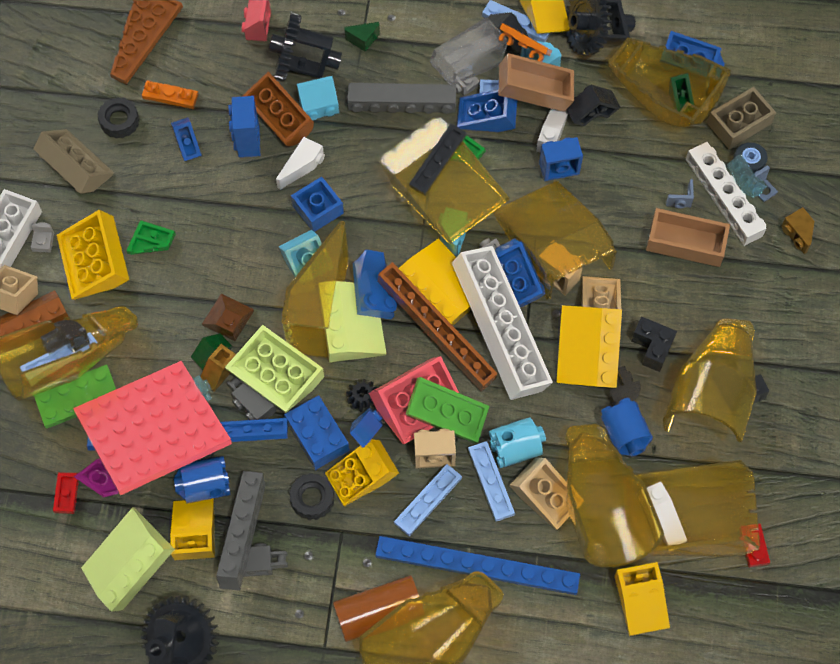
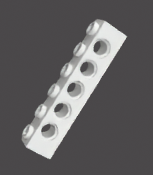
M706 142L689 150L686 161L742 244L745 246L763 237L766 231L764 220L759 218L755 207L746 199L744 191L739 189L735 178L728 173L724 162L720 161L717 157L715 149Z

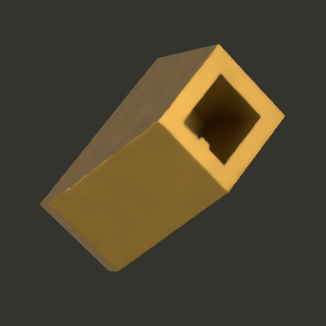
M802 207L785 217L781 227L783 232L793 240L795 247L805 254L811 246L814 220Z
M220 344L208 358L199 381L215 392L229 376L230 372L225 367L236 354Z

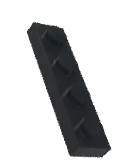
M450 123L409 183V186L426 196L467 136V133Z

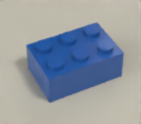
M254 96L232 97V105H229V116H231L229 129L234 143V151H238L239 157L261 156L260 127Z
M319 395L284 414L289 428L315 470L350 451L348 441Z

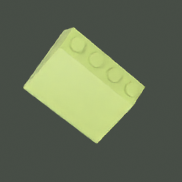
M342 281L319 283V297L329 362L385 356L386 348L381 318L357 315L354 283Z
M264 325L257 330L225 367L226 370L285 413L311 393L324 378L321 366Z
M132 507L81 569L97 597L111 612L124 610L175 549Z

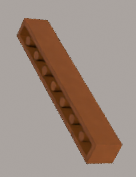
M393 262L378 274L377 282L481 392L496 379L498 373Z

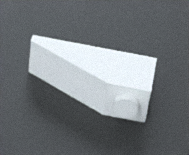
M555 109L550 110L538 138L537 152H541V144L560 140L569 114L567 109L564 112Z
M303 137L277 176V188L282 189L314 170L318 163L321 164L325 157L323 146Z
M662 482L643 489L640 499L668 549L670 550L687 542L672 500Z

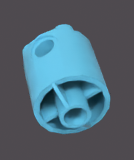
M531 417L489 431L491 441H489L493 452H497L498 457L496 459L500 468L543 454L541 442L546 441L545 433L541 426L538 427L534 424Z

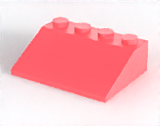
M441 356L425 361L369 393L377 411L402 444L413 440L414 433H418L420 430H430L434 427L405 415L417 378L422 377L459 393Z

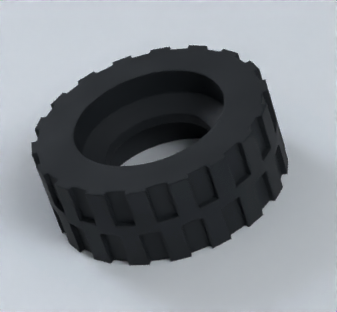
M111 98L109 101H105L98 111V121L101 129L111 138L118 139L130 136L139 126L140 119L136 106L126 98ZM123 111L128 117L123 124L114 125L110 121L111 114Z
M309 473V475H302L291 486L292 489L289 494L292 508L303 519L318 520L321 517H325L331 511L335 500L331 483L324 476H320V474ZM312 487L319 489L322 493L320 503L315 506L306 505L302 500L304 491Z

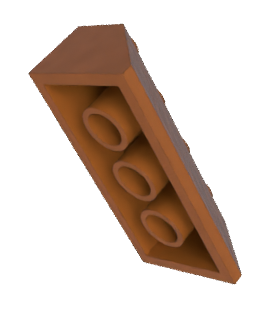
M56 290L31 301L18 315L8 312L0 316L1 356L71 322Z

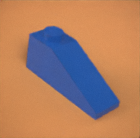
M369 408L352 422L350 434L362 448L369 443L382 427L383 422L381 420L383 417L376 409L372 411Z

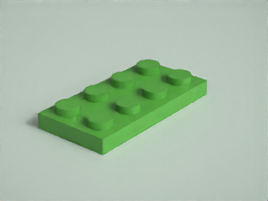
M106 364L33 392L44 426L47 429L76 418L77 416L73 408L116 390V386Z
M419 377L417 378L405 415L439 429H449L454 431V434L458 437L478 443L489 406Z

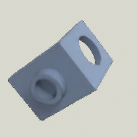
M768 165L752 175V181L749 186L763 202L778 193L766 179L770 170ZM767 187L770 193L764 195L760 192V188Z
M690 179L688 184V195L669 194L666 207H676L679 209L691 207L694 199L693 179Z

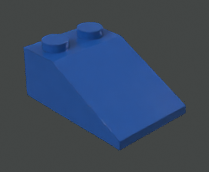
M499 89L460 97L457 127L464 130L491 132L515 129L517 100L499 96Z

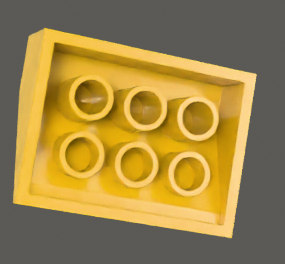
M98 210L57 234L71 299L76 300L114 289L129 281L114 216Z
M437 239L412 256L399 269L453 326L471 310V307L452 265L456 256L440 239Z
M562 305L556 383L617 388L622 309Z

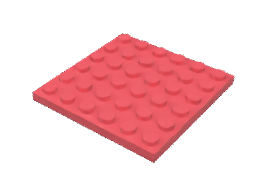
M182 361L73 408L75 415L120 496L232 444L229 435Z

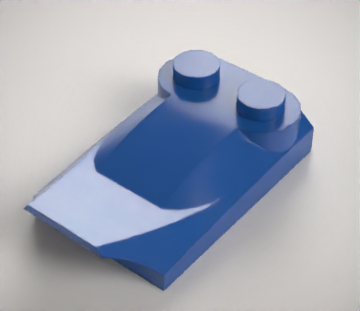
M673 31L670 32L660 59V63L665 69L672 70L677 68L718 80L725 65L721 57L720 47Z
M513 239L496 248V255L519 307L540 299L545 294V288L538 278L523 242Z
M364 250L363 254L352 263L357 315L391 320L394 317V311L397 309V303L377 282L378 274L387 267L384 252Z

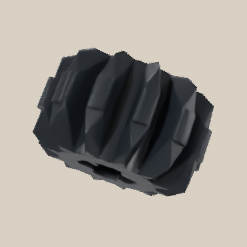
M363 379L362 383L355 380V385L350 384L349 391L346 392L348 397L347 403L352 404L353 410L358 407L360 412H363V408L368 410L370 405L375 406L369 393L378 387H373L372 381L366 384V379Z

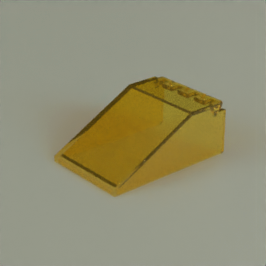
M433 117L424 124L425 129L420 127L409 135L410 140L405 138L394 146L395 151L390 149L381 155L382 160L380 164L391 185L451 244L510 199L464 142L460 144L426 196L409 186V183L449 126L440 117L438 119Z
M558 181L550 183L493 211L510 241L516 239L523 242L538 278L544 285V295L547 300L552 297L553 281L566 276L564 269L570 274L583 267L581 261L586 266L599 260L597 253H599L609 270L614 267L617 251L613 246V240L595 215Z
M340 221L286 289L282 312L285 339L287 343L306 356L329 358L324 329L329 328L336 281L345 282L349 259L345 221Z
M741 460L624 477L628 555L732 556L749 554L759 550V533H752V531L759 530L757 513H750V511L757 510L756 494L749 493L755 491L753 471ZM662 482L672 500L687 542L668 546L665 544L640 499L643 489Z

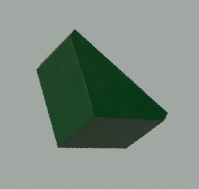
M379 22L344 27L345 40L366 52L380 35Z
M685 73L670 77L669 95L676 112L681 113L695 109L689 74Z
M221 333L206 336L198 344L191 355V359L203 371L208 358L220 344L229 350L233 346Z

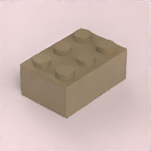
M752 87L710 112L707 124L725 146L731 149L771 125L776 112L755 87Z

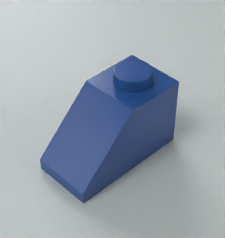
M189 118L172 122L171 125L184 161L202 156Z

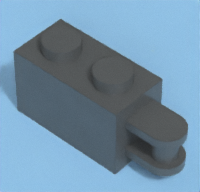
M236 376L233 380L226 382L233 391V404L238 410L243 409L246 412L245 416L248 420L269 419L277 412L273 403Z
M263 543L251 547L244 577L273 575V569L288 567L286 562L287 551L272 552L271 547ZM272 558H277L278 562L272 563Z

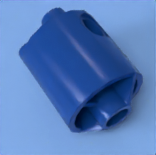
M624 398L619 401L618 405L608 406L601 410V420L606 427L616 454L636 456L645 451L648 444L653 440V436L644 417L640 413L637 402L631 401L630 398Z
M224 456L195 461L179 468L174 477L176 494L185 499L186 504L229 496V480L225 471Z

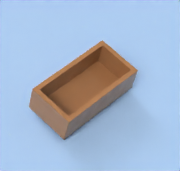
M508 53L499 64L498 95L564 112L574 102V70Z
M656 208L646 251L720 267L725 254L730 224Z

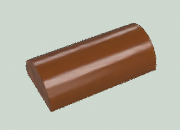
M269 71L243 95V97L254 96L257 113L285 145H297L303 137L306 138L312 131L314 126L313 120Z
M411 575L333 602L346 642L424 615L421 600Z

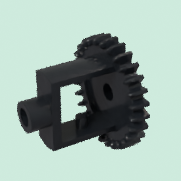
M569 0L570 6H566L568 9L566 14L570 31H567L565 37H569L567 43H571L570 48H573V52H577V55H595L600 52V49L604 48L603 45L622 46L630 40L629 32L634 30L636 20L632 14H624L621 0ZM608 23H611L613 34L608 33V30H611L607 26Z
M291 12L284 36L272 33L268 51L279 54L274 78L285 81L289 70L317 78H322L325 67L338 70L342 52L331 50L334 37L300 28L302 16ZM293 42L324 50L320 63L308 60L305 57L290 55V53H294L291 47L296 45Z
M181 595L176 596L174 599L169 597L167 600L160 601L159 605H154L152 607L153 610L147 613L150 618H146L143 621L148 626H144L141 629L147 633L141 636V639L147 640V643L142 645V647L145 648V655L149 658L148 664H207V662L212 661L213 657L211 655L217 653V650L213 647L219 645V642L214 640V638L220 636V633L213 632L218 627V624H211L215 619L214 616L207 617L210 609L203 612V603L196 606L197 599L189 602V596L182 599ZM181 631L185 633L186 638L183 637Z

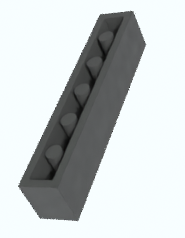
M349 83L348 110L354 112L456 113V85Z
M243 471L217 572L220 589L241 590L266 487L263 473Z

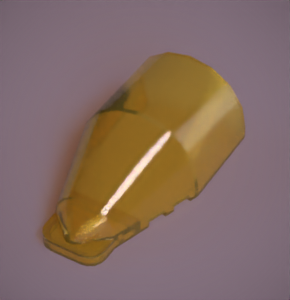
M119 306L106 311L83 314L82 318L70 320V317H65L62 322L52 323L51 320L44 321L0 336V375L8 390L18 401L77 380L124 342L126 333L138 327L137 316L128 308ZM89 332L98 342L97 344L95 342L89 344V349L84 352L79 350L76 353L21 372L20 366Z
M728 318L718 321L714 329L680 368L663 417V428L665 431L669 432L675 414L696 413L722 422L732 430L737 441L742 442L757 393L752 346L755 330L750 321Z
M590 424L570 427L566 433V442L569 447L566 507L583 556L590 564L599 567H617L630 564L645 557L658 546L665 534L645 483L642 479L639 480L635 476L631 466L625 464L622 460L623 456L609 441L605 430L601 426Z
M475 571L465 579L443 586L440 590L431 593L430 591L426 592L423 596L414 599H406L360 636L359 651L363 663L463 664L491 612L501 604L503 600L502 590L486 574Z

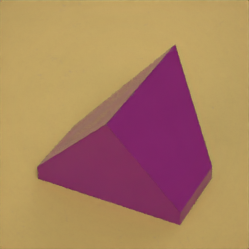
M100 459L95 460L74 476L103 498L118 494Z

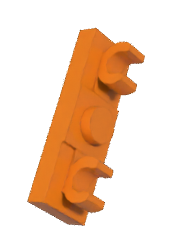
M502 23L500 29L505 33L499 36L500 41H503L508 36L509 41L507 45L511 46L514 38L519 41L518 45L526 49L528 46L535 49L530 52L529 57L533 58L538 53L539 59L537 61L540 62L544 60V54L550 56L553 50Z
M147 80L142 98L194 109L199 94L195 90Z

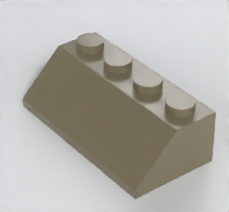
M67 129L42 131L33 149L39 154L40 158L50 164L52 169L56 170L65 181L69 182L81 194L94 192L114 174L107 165Z

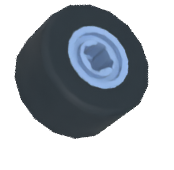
M754 142L741 144L736 149L732 160L733 169L744 178H752L756 171L765 167L768 160L767 152L761 145Z

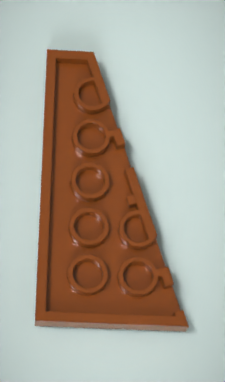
M133 0V6L129 11L123 31L124 35L119 44L118 55L115 57L110 73L113 79L126 85L183 8L181 2L177 0Z

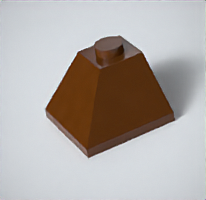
M221 294L203 321L202 326L236 341L253 314L254 309Z

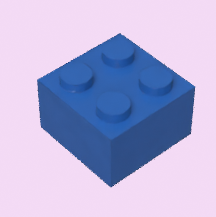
M577 137L565 138L555 142L548 141L541 144L539 164L544 181L580 174L583 154Z
M322 176L291 195L293 207L314 232L344 214L343 202Z

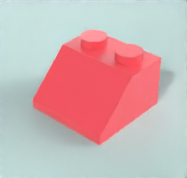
M249 0L248 8L245 7L244 18L246 20L242 23V33H245L246 40L267 41L271 17L269 0Z

